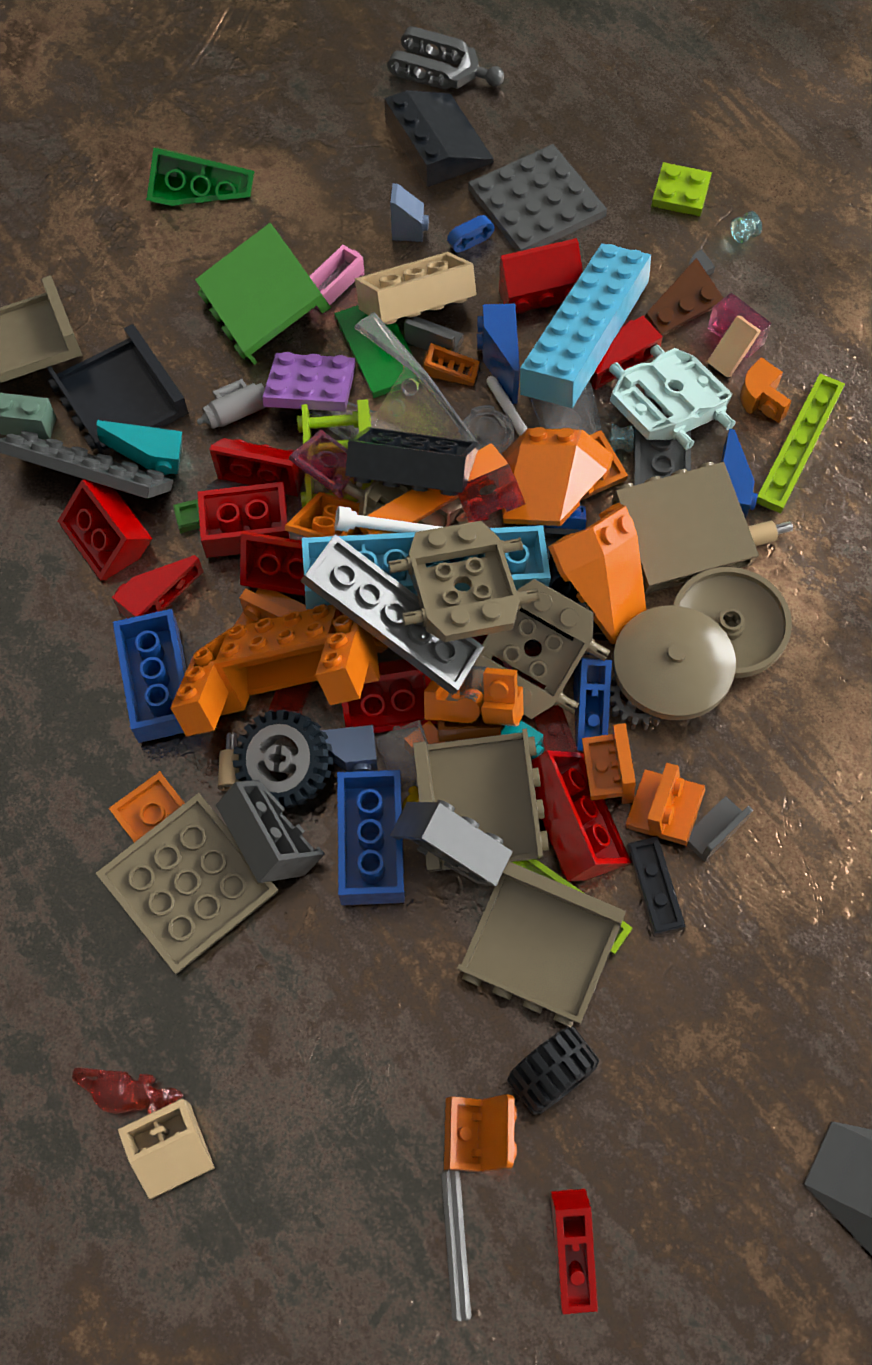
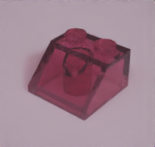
M322 430L317 432L289 456V460L298 469L340 500L347 495L344 489L349 481L355 485L357 484L354 481V477L345 476L347 448Z

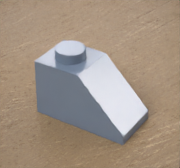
M392 183L390 201L392 240L423 242V232L428 231L429 215H424V204L399 184Z
M373 725L320 730L326 732L328 739L325 741L332 746L333 751L328 752V757H332L333 762L345 772L378 770Z

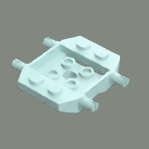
M656 345L650 351V354L655 357L651 363H640L624 370L616 362L609 368V372L618 379L610 401L647 440L674 439L685 450H688L694 445V440L686 432L714 419L718 420L726 430L732 429L736 423L726 413L727 405L733 394L691 354L677 348L665 352L659 345ZM636 384H639L645 390V395L635 386ZM648 398L654 399L662 408V412Z

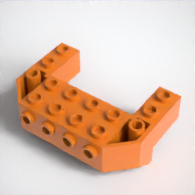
M321 604L310 610L302 612L292 611L285 616L273 619L263 618L256 623L248 625L238 624L226 630L193 654L170 708L187 737L214 731L221 715L245 710L251 695L313 681L319 682L330 705L360 699L365 683L379 681L377 648L369 632L333 605Z

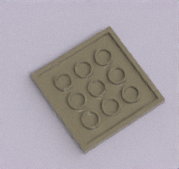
M200 793L192 797L96 872V875L176 975L278 892L272 881L257 882L230 830Z

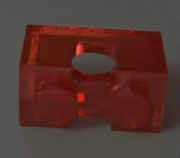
M509 464L468 481L462 493L458 492V497L469 523L476 521L485 522L490 519L489 514L505 508L506 512L526 504ZM493 484L496 486L495 491L491 494L481 495L479 493L481 488L486 485Z

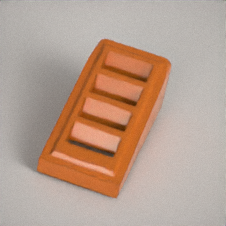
M430 343L420 372L427 377L473 386L480 361ZM443 362L448 363L447 367L443 366ZM454 364L459 365L457 371L453 370ZM465 367H469L468 375L463 374Z

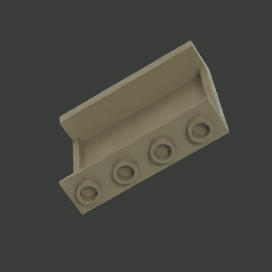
M51 276L41 278L46 293L0 307V383L82 355Z
M707 462L700 465L697 469L690 471L680 469L672 473L671 476L664 478L654 476L638 485L628 483L620 486L612 498V505L621 503L626 506L634 522L638 536L645 594L684 584L695 575L712 568H742L750 566L759 556L724 462L717 464Z
M527 728L522 729L521 733L427 744L426 741L413 743L419 802H437V800H442L455 807L454 813L460 817L465 816L475 820L480 825L478 829L484 833L495 834L503 839L502 845L513 851L508 860L509 862L544 859L543 851L549 850L547 831L540 832L539 819L545 818L543 799L536 800L535 787H541L539 768H532L531 756L537 755L534 736L528 737ZM429 851L425 855L426 866L429 872L452 870L444 866L445 862Z
M508 861L497 886L493 889L461 965H458L457 969L464 973L462 979L480 987L483 981L494 986L492 993L508 1000L511 999L512 995L524 1000L522 1006L541 1014L543 1008L555 1013L553 1020L568 1027H572L574 1022L581 1025L626 911Z

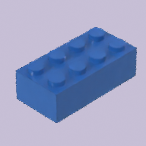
M172 609L114 621L113 627L130 727L138 743L184 733L170 708L187 670L179 626Z
M400 770L337 772L338 895L341 905L405 903L403 839L397 840L390 836L402 813Z

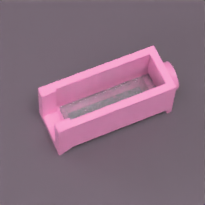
M342 245L309 276L329 305L355 281V278L364 276L363 257L356 250H351Z

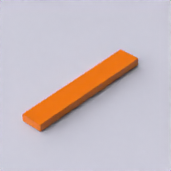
M490 443L477 451L467 487L462 493L458 492L456 496L441 494L439 489L429 488V491L425 492L411 489L367 516L417 523L506 470L509 464L494 445ZM359 527L364 535L397 533Z

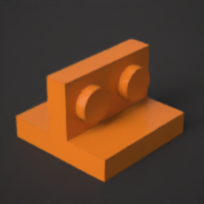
M245 588L239 597L243 612L234 626L238 624L248 625L256 623L263 618L273 619L285 616L292 611L302 612L310 609H306V605L277 591L258 588L256 593Z
M626 723L613 725V734L582 738L591 800L620 797L621 804L633 803L636 780Z
M666 763L663 774L645 769L626 821V828L687 846L705 793V785L680 778L678 765Z

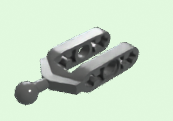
M412 26L408 27L401 37V45L411 53L394 51L387 63V67L393 75L439 89H449L450 87L458 89L476 77L486 79L489 85L497 87L503 83L505 77L503 70L498 66H493L489 69L479 67L475 48L468 47L464 41ZM430 44H434L438 49H434ZM443 62H447V63L454 64V65H459V66H458V68L456 69V68H454V67H452V66H450V65H448V64H446V63H443ZM418 66L422 67L426 72L421 71Z

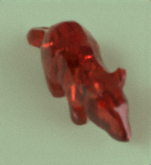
M74 1068L72 1073L73 1081L81 1088L90 1092L98 1108L110 1114H120L131 1110H147V1113L151 1114L183 1097V1093L175 1088L156 1089L151 1087L150 1085L155 1083L153 1075L139 1074L137 1081L131 1080V1075H128V1072ZM86 1077H97V1080H90Z

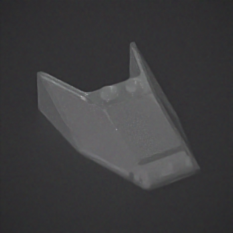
M375 312L355 325V329L403 364L402 373L379 410H370L371 427L478 442L428 373ZM348 402L346 412L309 410V414L313 417L353 414V411H358L357 405ZM354 425L327 427L343 440H350L359 433V428H354Z

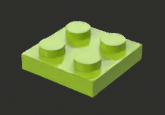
M663 162L651 206L701 217L712 172Z

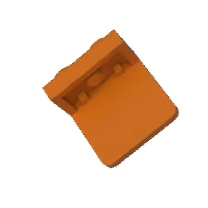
M504 1094L486 1099L453 1096L446 1098L444 1170L482 1173L511 1169L517 1155V1146L514 1141V1124L517 1119V1108L514 1105L513 1095Z

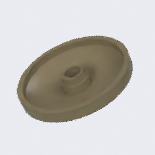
M718 567L703 571L688 580L675 598L673 606L697 610L710 617L725 631L732 643L736 657L734 678L749 677L765 671L780 658L789 642L792 619L785 598L770 581L752 571L737 567Z
M682 606L654 607L635 616L620 632L613 653L614 676L625 697L643 712L666 720L693 719L714 709L727 695L736 671L735 652L725 631L707 615Z

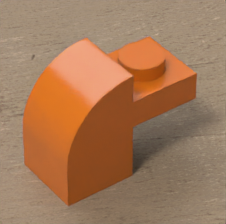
M762 357L748 370L740 393V400L743 408L750 415L758 408L765 416L780 423L787 415L791 400L776 390L783 372Z
M486 668L483 673L484 703L481 707L484 723L518 726L524 714L523 687L517 686V670Z

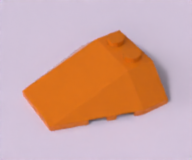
M528 428L502 455L509 464L506 470L498 474L504 523L561 526L580 506L579 500L585 494L590 495L594 491L593 485L598 480H604L608 476L613 461V454L584 430L571 428Z
M616 503L599 514L600 520L588 528L566 535L548 546L559 574L565 582L570 581L579 592L576 597L581 603L586 602L593 611V620L611 644H616L620 632L631 619L646 611L638 536L626 506L621 503Z

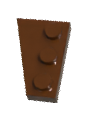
M696 258L649 309L645 318L664 336L721 306L725 299Z

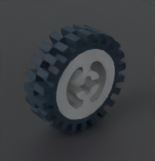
M292 711L265 712L264 717L259 715L253 719L255 721L254 724L248 723L243 728L247 731L246 735L239 734L237 741L242 742L240 748L234 747L233 754L239 755L238 760H233V767L239 768L240 771L235 774L236 779L239 781L259 780L276 800L286 808L307 803V799H314L318 795L316 793L317 789L323 790L326 785L323 782L324 778H330L332 772L327 770L328 764H333V758L328 757V752L333 750L331 744L325 741L328 739L326 732L320 731L321 726L317 722L311 721V718ZM289 737L295 742L298 750L294 747L274 743L281 738ZM281 756H286L285 762H280ZM269 770L294 774L284 781H278L271 775Z

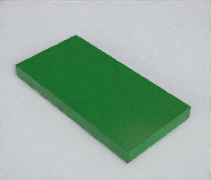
M359 305L334 313L338 327L353 358H355V362L372 398L423 382V376L396 322L393 324H382L359 310Z

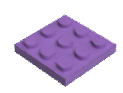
M291 352L276 353L262 397L263 407L302 409L301 405L307 404L309 410L346 412L355 371V358L343 355L333 357L320 356L319 354L300 355Z

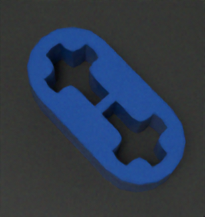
M480 215L455 227L449 233L447 242L455 252H463L487 240L494 232V224L486 215Z

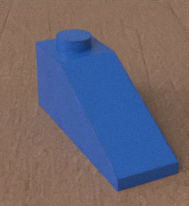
M729 429L724 443L721 462H724L746 519L749 509H755L758 493H753L755 481L734 429Z
M581 658L574 670V701L579 703L574 712L576 750L583 751L582 738L608 735L612 660L605 659L603 662L597 658Z

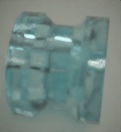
M749 211L742 218H734L730 223V230L738 243H745L749 240V237H757L762 233V222L756 212Z
M611 424L609 443L614 452L617 449H623L625 452L631 453L634 441V425L628 424L626 427H619L617 424Z

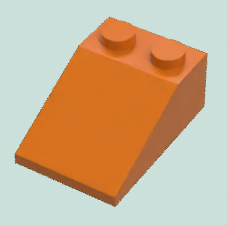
M319 492L285 525V530L306 537H328L335 534L337 536L364 535L359 527H355L354 530L349 529L348 532L335 530V516L338 506L350 507L351 511H356L357 515H359L360 503Z

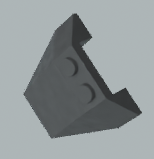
M832 1121L827 1128L803 1185L836 1220L838 1219L853 1235L854 1240L872 1255V1129Z

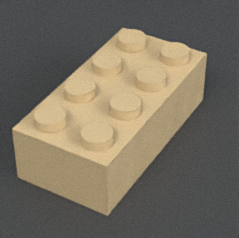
M450 252L355 278L359 310L382 324H393L398 318L405 316L416 317L422 311L428 309L439 310L448 303H463L467 301V298L477 295L473 263Z

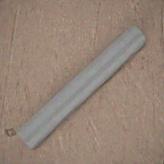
M450 1170L442 1172L441 1176L451 1312L453 1321H467L471 1318L461 1180L459 1171Z

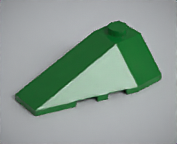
M155 147L153 148L146 200L175 206L250 197L255 171Z

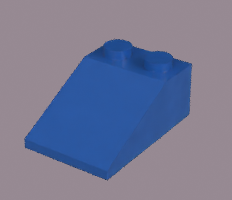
M483 304L482 316H477V350H482L483 362L491 374L496 377L511 403L517 404L520 365L515 304Z

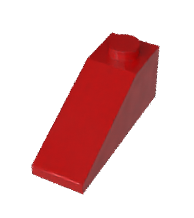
M644 315L636 320L628 321L620 329L594 372L592 383L594 390L616 379L609 372L612 364L617 362L626 370L654 357L650 354L654 346L659 345L661 347L663 336Z
M196 555L132 577L127 583L119 586L112 596L118 611L127 618L163 611L203 573L200 560Z
M586 1189L551 1191L553 1233L562 1315L598 1312L592 1212Z

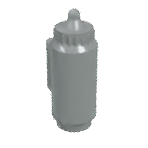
M240 379L213 391L215 400L202 408L203 415L197 419V423L199 425L209 424L211 429H214L218 426H226L264 409L262 397L265 388L263 384L255 385L252 383L246 385L244 380Z

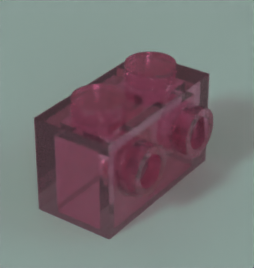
M731 292L713 307L708 328L720 338H723L736 316H742L761 330L745 355L746 358H749L765 344L772 323Z

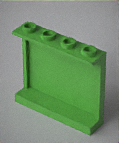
M271 222L195 279L201 288L197 291L207 305L211 303L213 306L209 309L218 322H224L225 325L221 327L231 341L233 339L236 340L237 344L234 345L236 351L243 359L248 357L254 365L257 363L252 355L255 351L315 306L319 308L322 314L331 308Z

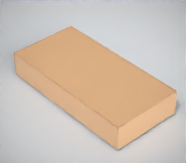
M736 316L707 363L726 377H731L761 330L742 316Z

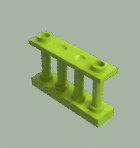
M368 399L357 400L358 411H353V414L310 418L307 404L301 405L302 415L297 416L299 433L303 432L306 492H301L302 508L317 495L314 494V479L349 477L345 476L346 465L313 468L312 454L347 451L348 440L312 443L311 429L354 425V428H359L360 433L367 427H371ZM362 483L360 488L365 490L371 483ZM344 491L326 493L353 502H358L357 499L350 496Z

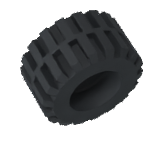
M568 1027L554 1034L527 1055L513 1068L507 1081L532 1115L540 1114L583 1082L595 1071L600 1060L575 1027Z

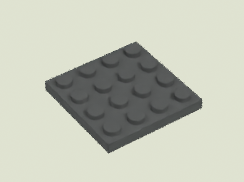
M554 144L468 182V190L517 252L545 246L607 215V208Z

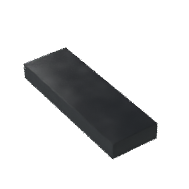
M658 836L627 843V851L632 862L631 864L653 937L684 930L686 927Z

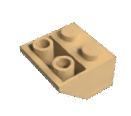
M183 1098L118 1129L128 1160L150 1200L215 1168L192 1107Z

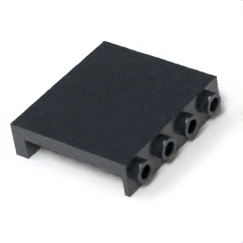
M134 324L124 328L126 340L58 374L54 372L51 366L47 367L51 376L47 381L55 394L60 392L62 397L59 399L67 413L73 412L74 416L71 418L78 431H85L87 435L84 436V439L91 451L96 449L99 454L110 455L116 451L99 441L97 437V420L162 428L189 414L184 396Z

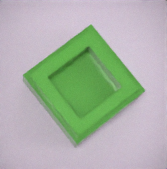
M198 499L173 505L180 533L200 529Z

